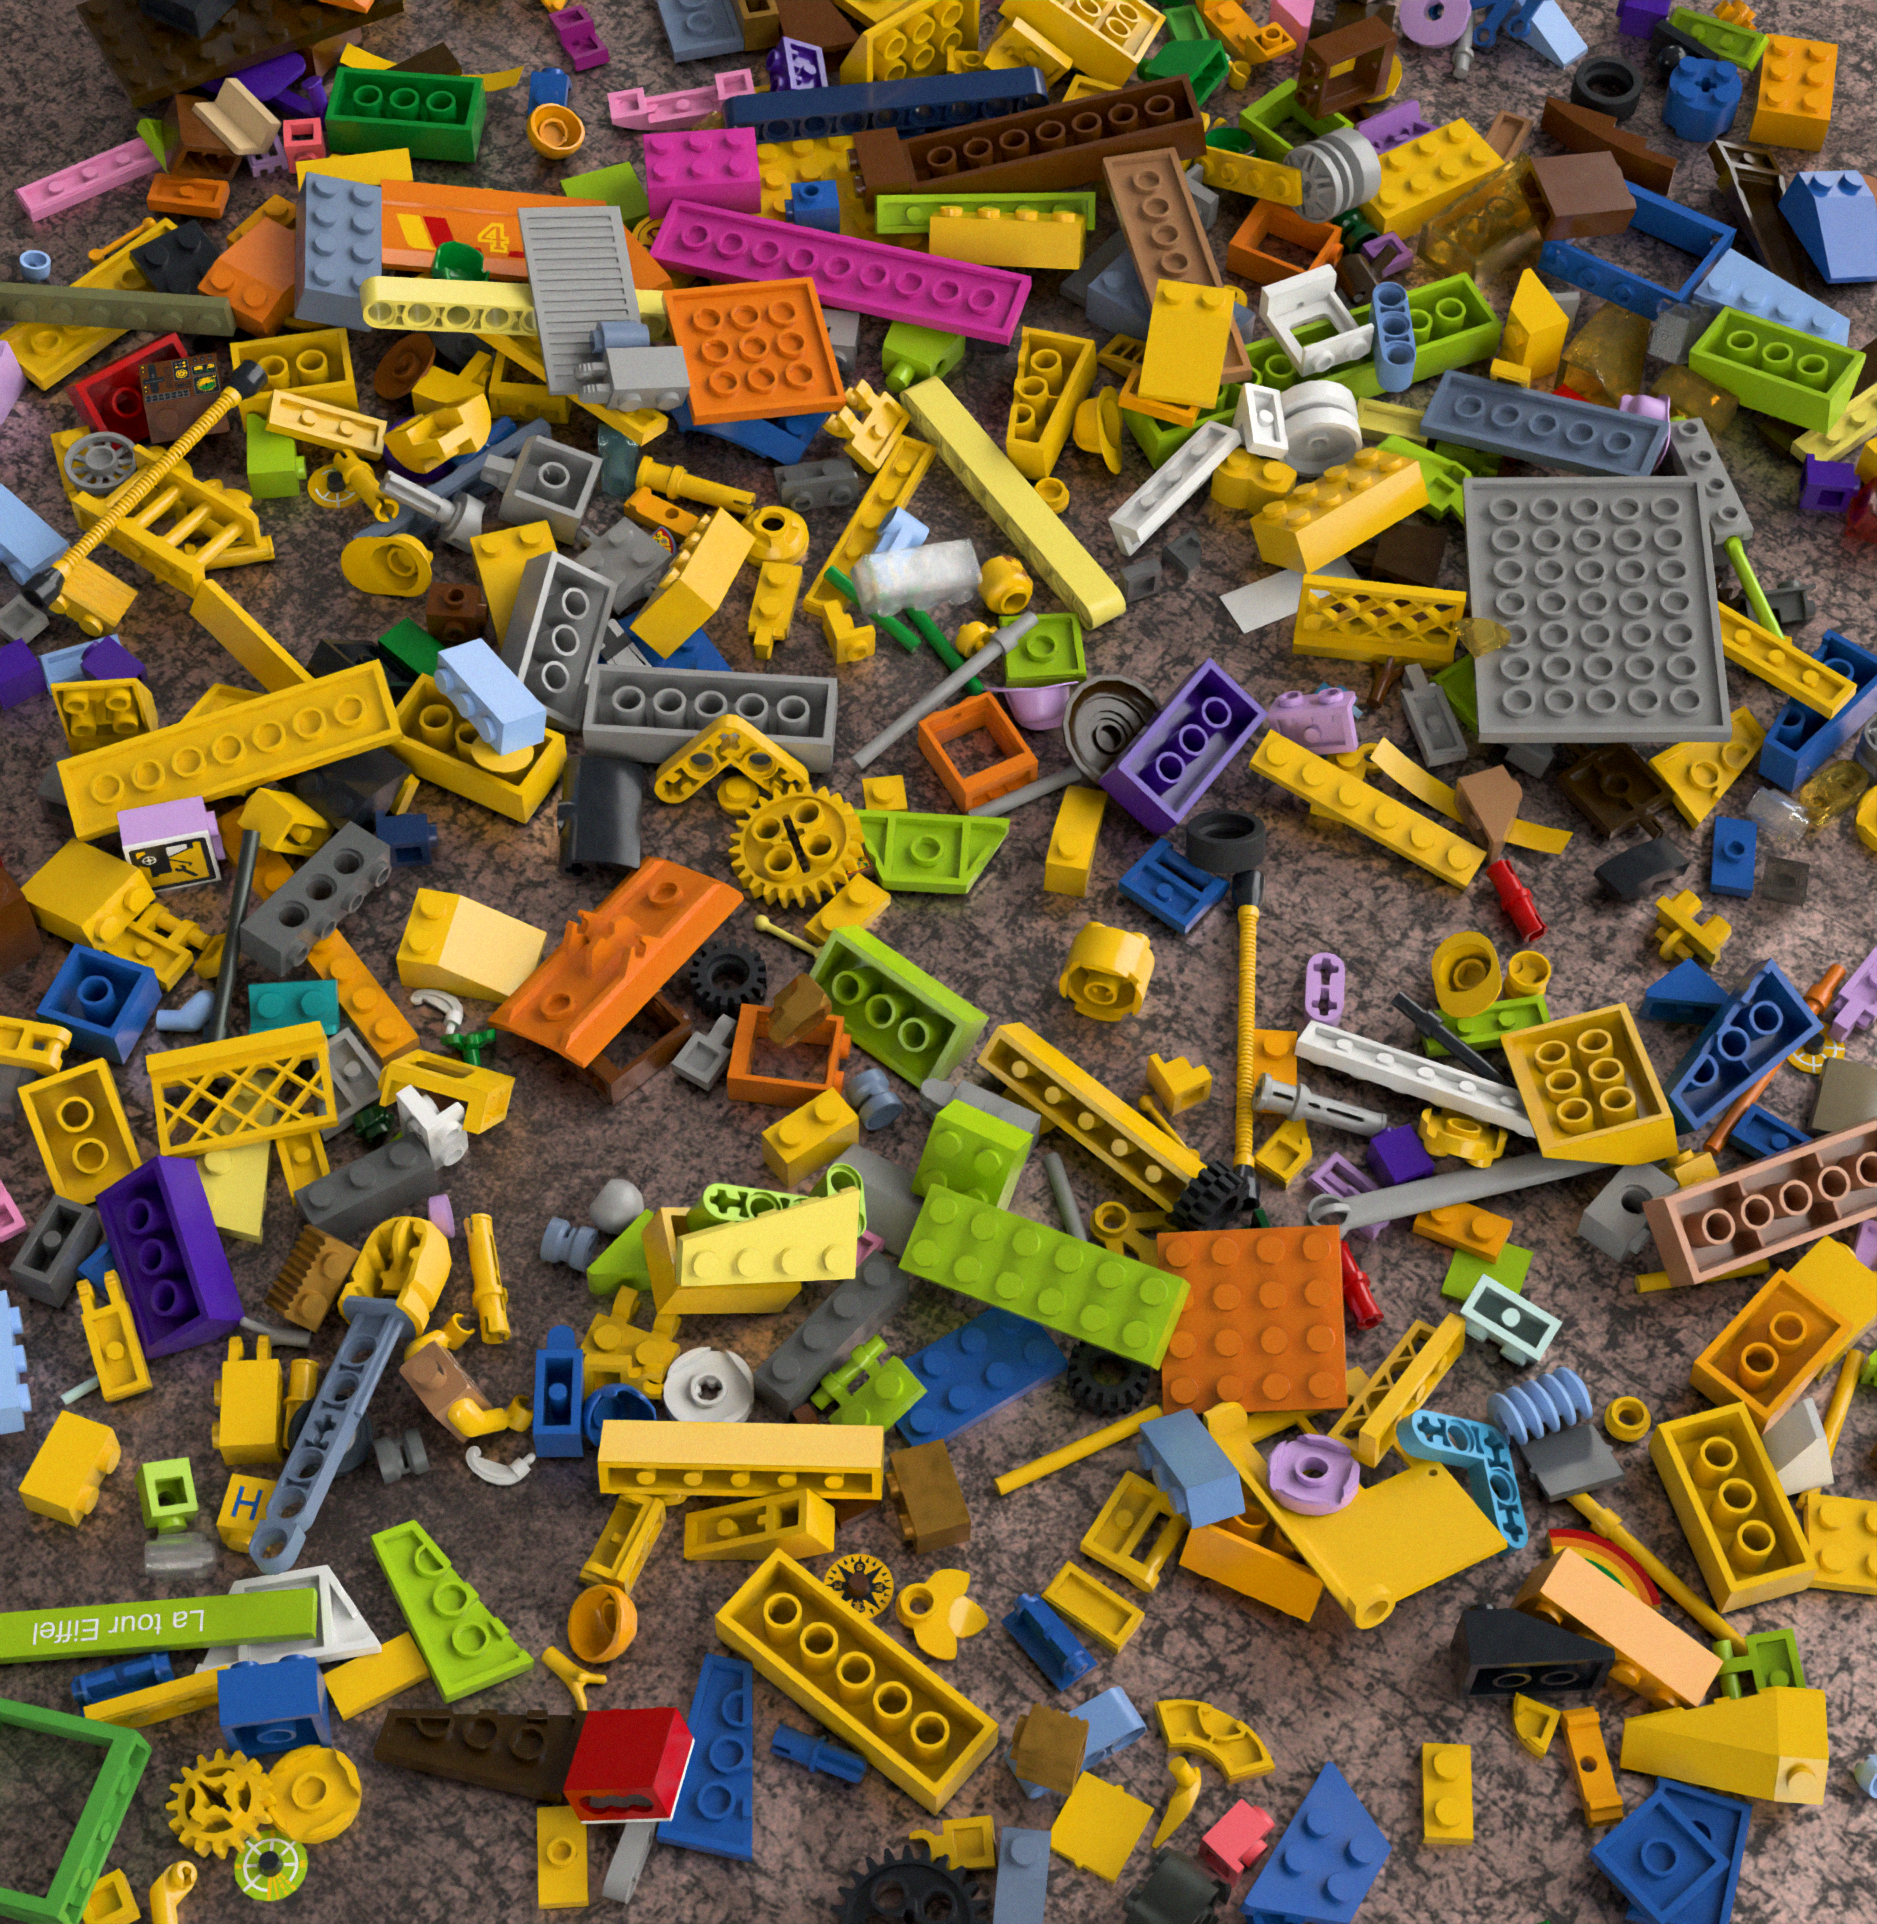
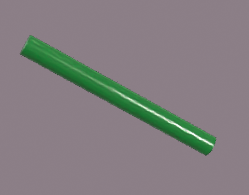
M911 593L903 595L899 600L900 606L952 673L965 663L914 596ZM976 676L963 685L970 696H978L988 692L982 691V688L985 687Z

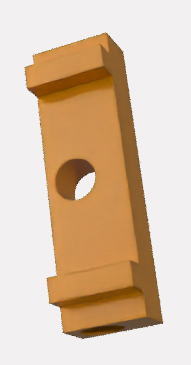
M646 486L642 489L638 487L623 505L625 516L655 531L662 525L671 533L674 540L681 544L691 534L690 528L699 519L651 494V489Z
M1594 1706L1562 1711L1559 1719L1588 1828L1621 1823L1624 1818L1622 1811L1623 1801L1616 1789L1599 1726V1713L1595 1712ZM1580 1763H1589L1594 1771H1584Z

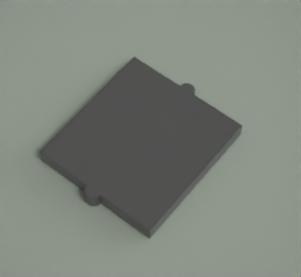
M1593 1423L1531 1440L1525 1445L1518 1444V1451L1529 1468V1478L1537 1481L1549 1502L1625 1481V1473L1613 1456V1447L1605 1444Z

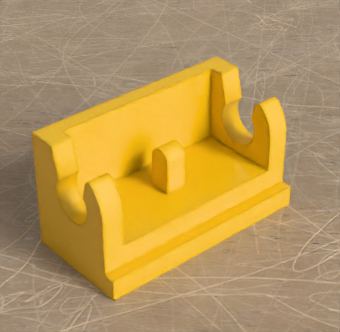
M620 1494L606 1527L589 1560L585 1562L579 1575L580 1581L591 1586L598 1584L616 1586L629 1596L667 1520L665 1502L644 1494Z

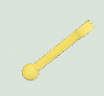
M758 915L754 918L753 925L756 930H767L813 955L816 962L824 946L816 948L771 924L765 915Z

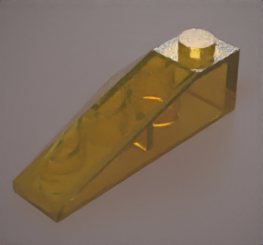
M1607 300L1577 333L1562 355L1553 388L1557 389L1565 383L1592 404L1618 410L1622 396H1636L1639 394L1651 320Z

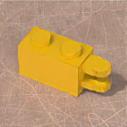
M270 1335L258 1336L256 1343L257 1360H243L244 1344L241 1336L230 1337L228 1361H223L222 1379H215L214 1381L215 1406H221L220 1421H213L212 1444L214 1449H220L226 1465L282 1462L284 1413L282 1401L284 1399L285 1378L279 1359H271Z

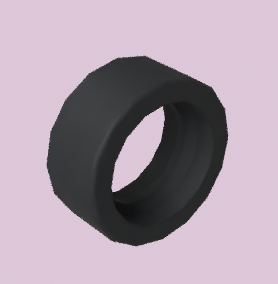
M1598 56L1587 59L1578 66L1574 75L1570 92L1571 104L1616 117V123L1625 121L1634 114L1638 106L1642 91V77L1633 65L1620 58ZM1594 83H1608L1623 90L1625 95L1604 97L1595 94L1587 86Z
M1229 809L1212 810L1190 819L1186 826V855L1188 861L1196 868L1223 874L1240 873L1255 868L1263 862L1266 856V827L1264 822L1254 814Z

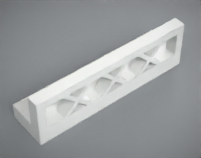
M1208 420L1108 519L1121 554L1130 557L1213 475V470L1242 442L1238 430Z

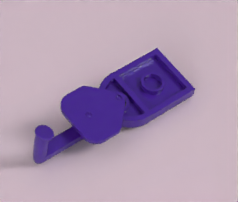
M293 51L198 85L218 94L226 78H237L260 102H265L297 119L320 117L322 131L327 132L325 116L329 103L322 86V77L319 75L312 76L302 83V88L307 90L311 101L285 89L301 76L306 69L304 58Z

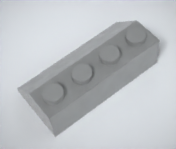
M553 550L526 561L500 659L546 708L545 727L575 732L580 728L587 702L592 663L597 664L618 584Z

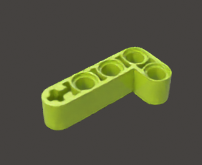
M836 1163L826 1171L812 1188L809 1197L714 1183L705 1189L687 1212L686 1222L692 1233L730 1221L737 1223L758 1217V1213L771 1209L779 1211L799 1205L802 1200L816 1196L820 1198L839 1193L840 1189L855 1186L860 1190L858 1240L865 1232L867 1225L863 1180L858 1171L852 1166Z

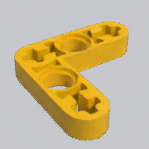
M727 714L716 718L657 769L654 790L659 799L666 803H681L731 763L773 795V789L777 788L782 795L788 794L790 784H794L797 793L802 792L805 785L809 783V773L804 765L746 720L737 715ZM723 733H725L726 735H729V736H727V737L722 741V734H723ZM733 733H736V734H737V738H735L734 736H731V735H732ZM704 753L713 760L707 765H697L690 758L694 754ZM755 753H765L772 760L767 764L757 765L752 763L749 757ZM680 778H681V785L675 783V782H676L678 779H680ZM783 779L789 783H787L786 785L783 784ZM666 780H668L669 782H671V784H670V785L666 784Z

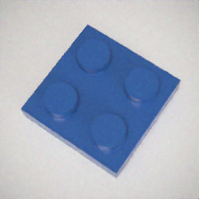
M1660 1789L1594 1846L1588 1854L1592 1862L1651 1924H1667L1720 1876L1731 1863Z

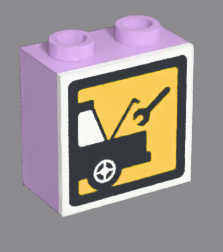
M202 796L117 812L122 848L126 861L140 868L154 893L222 880L218 860L226 859L225 850L222 845V836L219 834L215 811L206 812Z

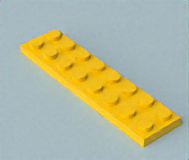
M379 659L56 763L76 837L80 842H86L120 831L118 811L202 796L204 803H208L403 740L404 737L382 664Z

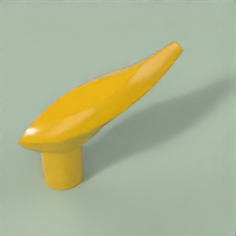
M1182 1756L1175 1757L1168 1765L1169 1771L1178 1784L1174 1795L1170 1799L1159 1830L1150 1845L1155 1850L1184 1822L1199 1795L1201 1787L1199 1767L1191 1768Z

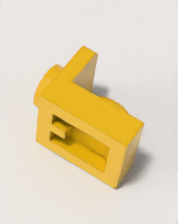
M838 599L822 603V629L836 664L859 661L867 656L874 655L876 632L873 625L854 628L851 615L843 613Z

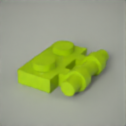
M877 1334L871 1337L864 1345L859 1343L849 1352L851 1358L834 1374L829 1372L820 1381L822 1386L810 1397L813 1403L821 1410L825 1409L834 1399L841 1405L828 1418L833 1425L884 1426L885 1433L928 1392L902 1360L895 1355L883 1366L876 1358L888 1348V1345ZM865 1370L870 1378L852 1394L847 1386Z
M1793 1627L1745 1636L1748 1651L1746 1656L1734 1658L1730 1640L1711 1643L1714 1655L1724 1661L1715 1678H1719L1723 1697L1730 1696L1731 1700L1743 1697L1738 1674L1746 1672L1753 1673L1757 1694H1759L1758 1689L1772 1686L1806 1688Z

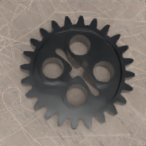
M905 1845L902 1859L895 1860L890 1849L886 1848L884 1850L885 1863L880 1866L871 1857H867L866 1864L869 1872L865 1876L853 1869L850 1871L856 1886L853 1889L839 1886L837 1889L841 1897L846 1901L845 1905L830 1907L832 1915L841 1920L839 1924H869L866 1922L869 1916L880 1917L894 1924H909L910 1919H915L917 1924H990L989 1921L976 1918V1916L988 1910L985 1900L971 1901L980 1890L977 1882L974 1881L962 1885L967 1875L966 1868L962 1865L950 1873L951 1859L949 1855L945 1853L935 1864L933 1863L930 1847H925L920 1858L915 1859L910 1846ZM898 1888L904 1892V1898L898 1907L884 1909L879 1906V1899L885 1890ZM945 1899L952 1903L950 1914L940 1921L928 1918L927 1909L929 1905L935 1900Z

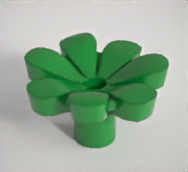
M488 1029L483 1032L474 1031L467 1033L465 1037L461 1034H446L439 1038L442 1046L451 1045V1047H455L457 1050H462L464 1063L479 1066L481 1065L479 1048H483L488 1042L496 1041L497 1032H495V1029Z

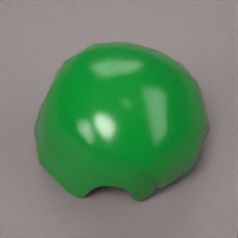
M456 241L441 243L435 252L430 272L432 279L488 282L490 271L486 270L485 272L483 268L484 255L468 244Z

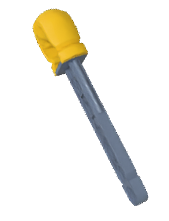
M411 1216L393 1217L381 1223L373 1230L358 1257L349 1277L350 1283L345 1285L337 1303L340 1315L350 1326L266 1506L267 1520L260 1519L249 1544V1554L264 1574L278 1575L283 1573L296 1561L306 1539L304 1532L312 1526L398 1337L414 1339L421 1337L430 1318L429 1313L433 1311L449 1276L452 1264L446 1237L430 1221ZM384 1294L398 1295L397 1300L383 1299L382 1297ZM373 1350L372 1355L366 1361L357 1364L352 1363L353 1358L359 1352ZM347 1387L356 1388L353 1395L348 1399L335 1401L336 1395L342 1389ZM316 1463L321 1464L320 1469L313 1476L304 1479L299 1478L301 1471L306 1466ZM293 1503H303L302 1508L296 1515L290 1518H281V1514L287 1506ZM279 1542L284 1543V1547L278 1555L272 1558H262L264 1551L270 1545Z

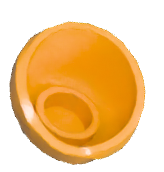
M547 103L538 106L528 116L526 123V134L531 146L537 153L548 159L559 160L572 156L580 148L584 140L585 131L582 121L573 111L559 104Z
M598 1584L584 1590L577 1597L569 1613L567 1628L572 1650L579 1658L596 1664L615 1660L629 1647L637 1633V1612L633 1602L619 1587Z

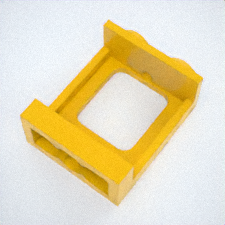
M416 1049L389 1062L382 1069L378 1081V1090L382 1091L379 1105L386 1107L396 1102V1093L411 1084L414 1089L416 1086L468 1102L462 1130L481 1134L506 1119L515 1077Z

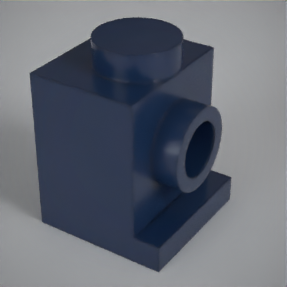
M384 810L376 811V836L390 845L391 868L432 865L431 848L439 847L437 822L428 823L427 814L403 813L398 816L385 817Z

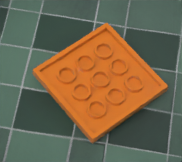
M813 277L663 290L661 301L673 346H682L691 386L686 399L693 426L840 411L846 405V395Z
M1339 1224L1157 1233L1158 1269L1184 1278L1191 1285L1161 1363L1164 1416L1189 1408L1192 1409L1196 1416L1203 1415L1204 1412L1223 1402H1238L1246 1410L1247 1414L1348 1409Z

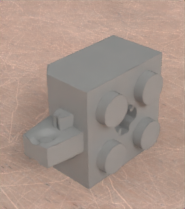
M534 435L526 438L518 459H505L488 454L480 479L498 487L497 489L504 493L498 519L517 526L547 520L553 539L573 545L595 488L603 459L543 436Z

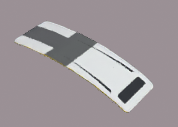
M610 619L600 650V654L610 665L652 667L616 620Z

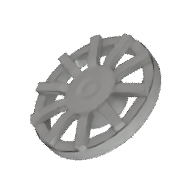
M96 432L80 438L68 449L64 459V467L69 481L78 491L82 490L93 493L94 496L113 492L137 471L132 449L135 445L127 437L114 432ZM105 442V445L93 446L94 443ZM112 442L123 445L116 452L111 448ZM87 447L89 451L85 456L78 454L80 450ZM127 451H130L132 454V458L118 459ZM73 460L86 464L82 467L72 468ZM131 465L128 471L119 468V466ZM86 472H89L82 479H79L77 476H75L78 474H84ZM116 473L122 477L116 480L113 475ZM94 477L96 478L95 484L89 483ZM103 478H108L109 483L103 484Z

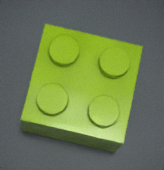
M954 1099L936 1114L910 1191L926 1198L931 1183L1007 1211L1034 1135L958 1099Z

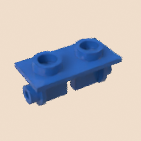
M1027 1593L1019 1596L1012 1604L1015 1610L1001 1620L1002 1625L1060 1693L1098 1665L1038 1593L1032 1597Z
M160 1651L75 1676L71 1683V1689L75 1702L78 1701L80 1716L85 1718L83 1709L85 1706L175 1679L168 1651Z

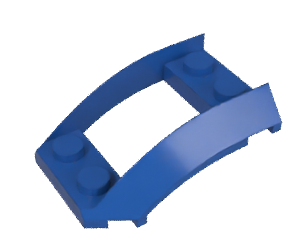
M686 398L682 407L666 410L667 413H672L679 424L678 430L684 434L687 430L711 434L742 446L764 459L768 455L786 466L795 465L800 462L831 413L822 412L783 416L779 418L775 425L764 419L693 426Z

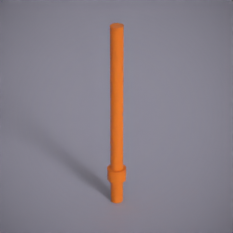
M1832 964L1820 982L1811 985L1803 997V1000L1816 1016L1826 1011L1833 1001L1832 993L1846 975L1845 969L1838 964ZM1785 1060L1736 1098L1704 1143L1703 1149L1705 1152H1710L1712 1156H1718L1727 1143L1731 1132L1751 1104L1757 1101Z

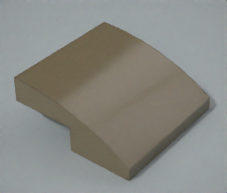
M1833 1057L1824 1059L1807 1126V1131L1817 1137L1877 1116V1069Z

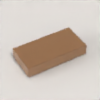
M1500 109L1486 133L1484 141L1506 163L1504 177H1506L1530 135L1534 121Z

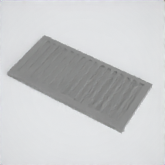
M620 206L518 208L517 217L549 395L578 394L579 388L583 386L601 384V382H580L574 376V369L578 364L601 362L597 354H592L589 342L590 331L596 330L597 323L601 321L636 320L638 324H641Z

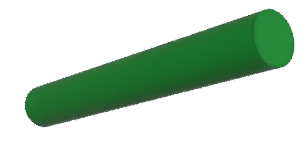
M832 565L825 571L823 577L909 652L914 653L920 647L922 641L837 567Z

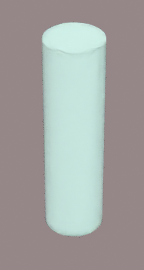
M98 1375L62 1394L60 1397L64 1404L68 1405L99 1387Z

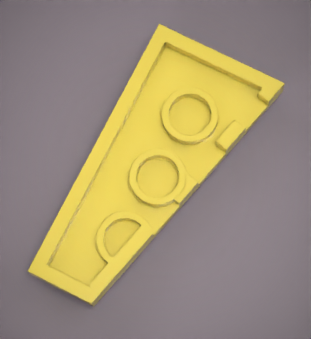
M256 1072L249 1082L266 1091L277 1076ZM232 1080L229 1083L225 1095L235 1084V1082H233ZM243 1088L230 1106L246 1116L260 1098ZM279 1090L274 1095L276 1099H279ZM268 1103L255 1119V1122L263 1127L276 1123L277 1108ZM224 1112L211 1131L219 1136L229 1135L234 1132L241 1122ZM272 1140L200 1154L196 1166L218 1234L262 1244V1222L267 1203L266 1188L268 1171L271 1168Z
M855 1186L840 1189L839 1193L823 1198L816 1196L802 1200L799 1205L779 1211L771 1209L758 1213V1217L737 1223L730 1221L678 1236L675 1282L680 1286L855 1279L860 1190Z

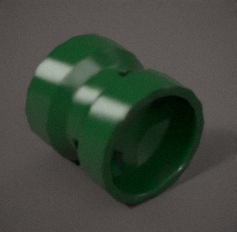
M1358 207L1346 210L1343 214L1336 216L1331 222L1342 228L1340 242L1344 243V249L1348 254H1360L1363 243L1381 236L1374 225L1366 223L1367 218Z

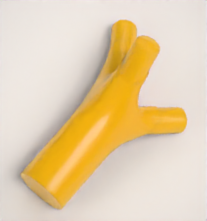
M554 1646L546 1649L541 1656V1661L565 1682L576 1701L577 1709L587 1710L584 1686L588 1683L604 1685L607 1680L606 1676L594 1674L580 1668Z

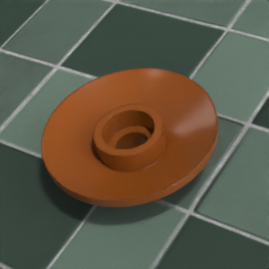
M414 333L395 343L383 356L374 376L375 391L382 398L389 400L400 398L411 392L418 381L427 375L433 364L436 353L434 341L424 333Z

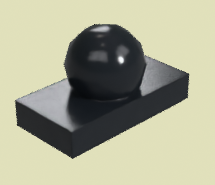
M1664 19L1655 25L1648 52L1656 56V69L1663 78L1670 79L1672 71L1679 65L1680 60L1687 56L1718 61L1719 54Z

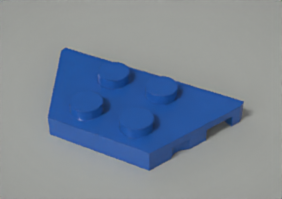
M1328 1760L1238 1909L1244 1915L1254 1916L1256 1911L1283 1915V1921L1298 1924L1313 1922L1315 1924H1349L1392 1849L1391 1845L1336 1765Z

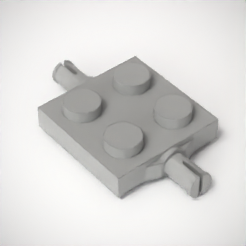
M627 517L622 518L601 537L595 535L588 527H582L583 533L578 530L576 534V540L587 549L573 561L618 584L611 609L617 615L633 602L643 597L650 598L662 577L670 569L669 564L674 559L673 554Z

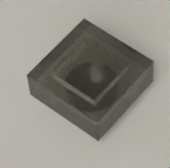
M1768 856L1764 866L1761 899L1803 907L1807 894L1810 864Z

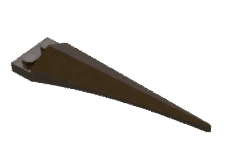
M1714 140L1706 151L1714 164V170L1720 176L1716 183L1761 264L1766 270L1808 294L1793 229L1778 207L1780 200L1786 192L1784 176L1771 151Z

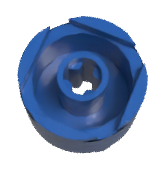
M1691 56L1682 58L1679 65L1671 73L1664 98L1661 116L1665 125L1668 127L1669 123L1677 129V136L1692 142H1711L1716 140L1719 134L1723 132L1725 134L1728 133L1732 128L1742 94V83L1737 75V67L1729 61L1718 62L1710 59H1697Z

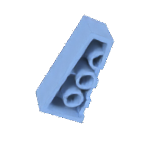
M1731 248L1727 250L1694 292L1691 327L1705 332L1724 307L1728 306L1847 347L1850 319Z

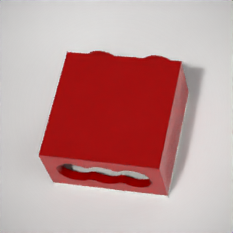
M659 1706L645 1709L615 1708L611 1710L588 1711L563 1788V1792L581 1824L672 1821L695 1742L678 1708Z

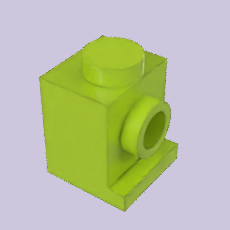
M189 1457L141 1464L134 1477L135 1487H138L145 1529L158 1527V1533L161 1535L174 1534L187 1528L186 1523L192 1522L198 1512ZM165 1497L170 1500L172 1505L160 1507L158 1498Z

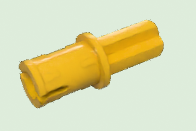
M295 1359L290 1363L291 1373L288 1395L282 1401V1408L286 1410L282 1445L287 1450H289L287 1441L288 1427L294 1413L307 1400L316 1396L317 1374L320 1365L313 1360Z

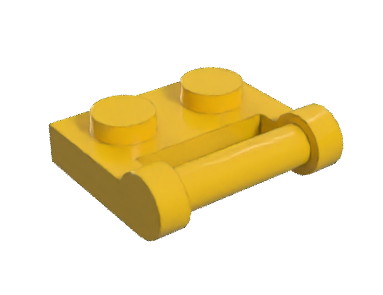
M1127 1470L1080 1543V1551L1128 1578L1138 1589L1151 1593L1160 1580L1158 1576L1159 1571L1184 1531L1191 1529V1526L1181 1513L1176 1515L1173 1512L1166 1491L1159 1492L1155 1485ZM1160 1511L1169 1516L1170 1520L1144 1562L1140 1563L1131 1556Z

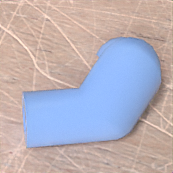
M200 990L180 1010L159 1009L156 1015L157 1031L196 1032L200 1030L211 1018L215 994L210 990Z

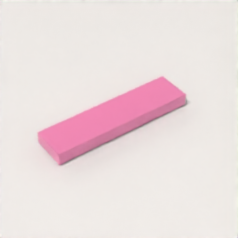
M138 137L14 190L17 201L34 223L157 170L162 165L143 138Z

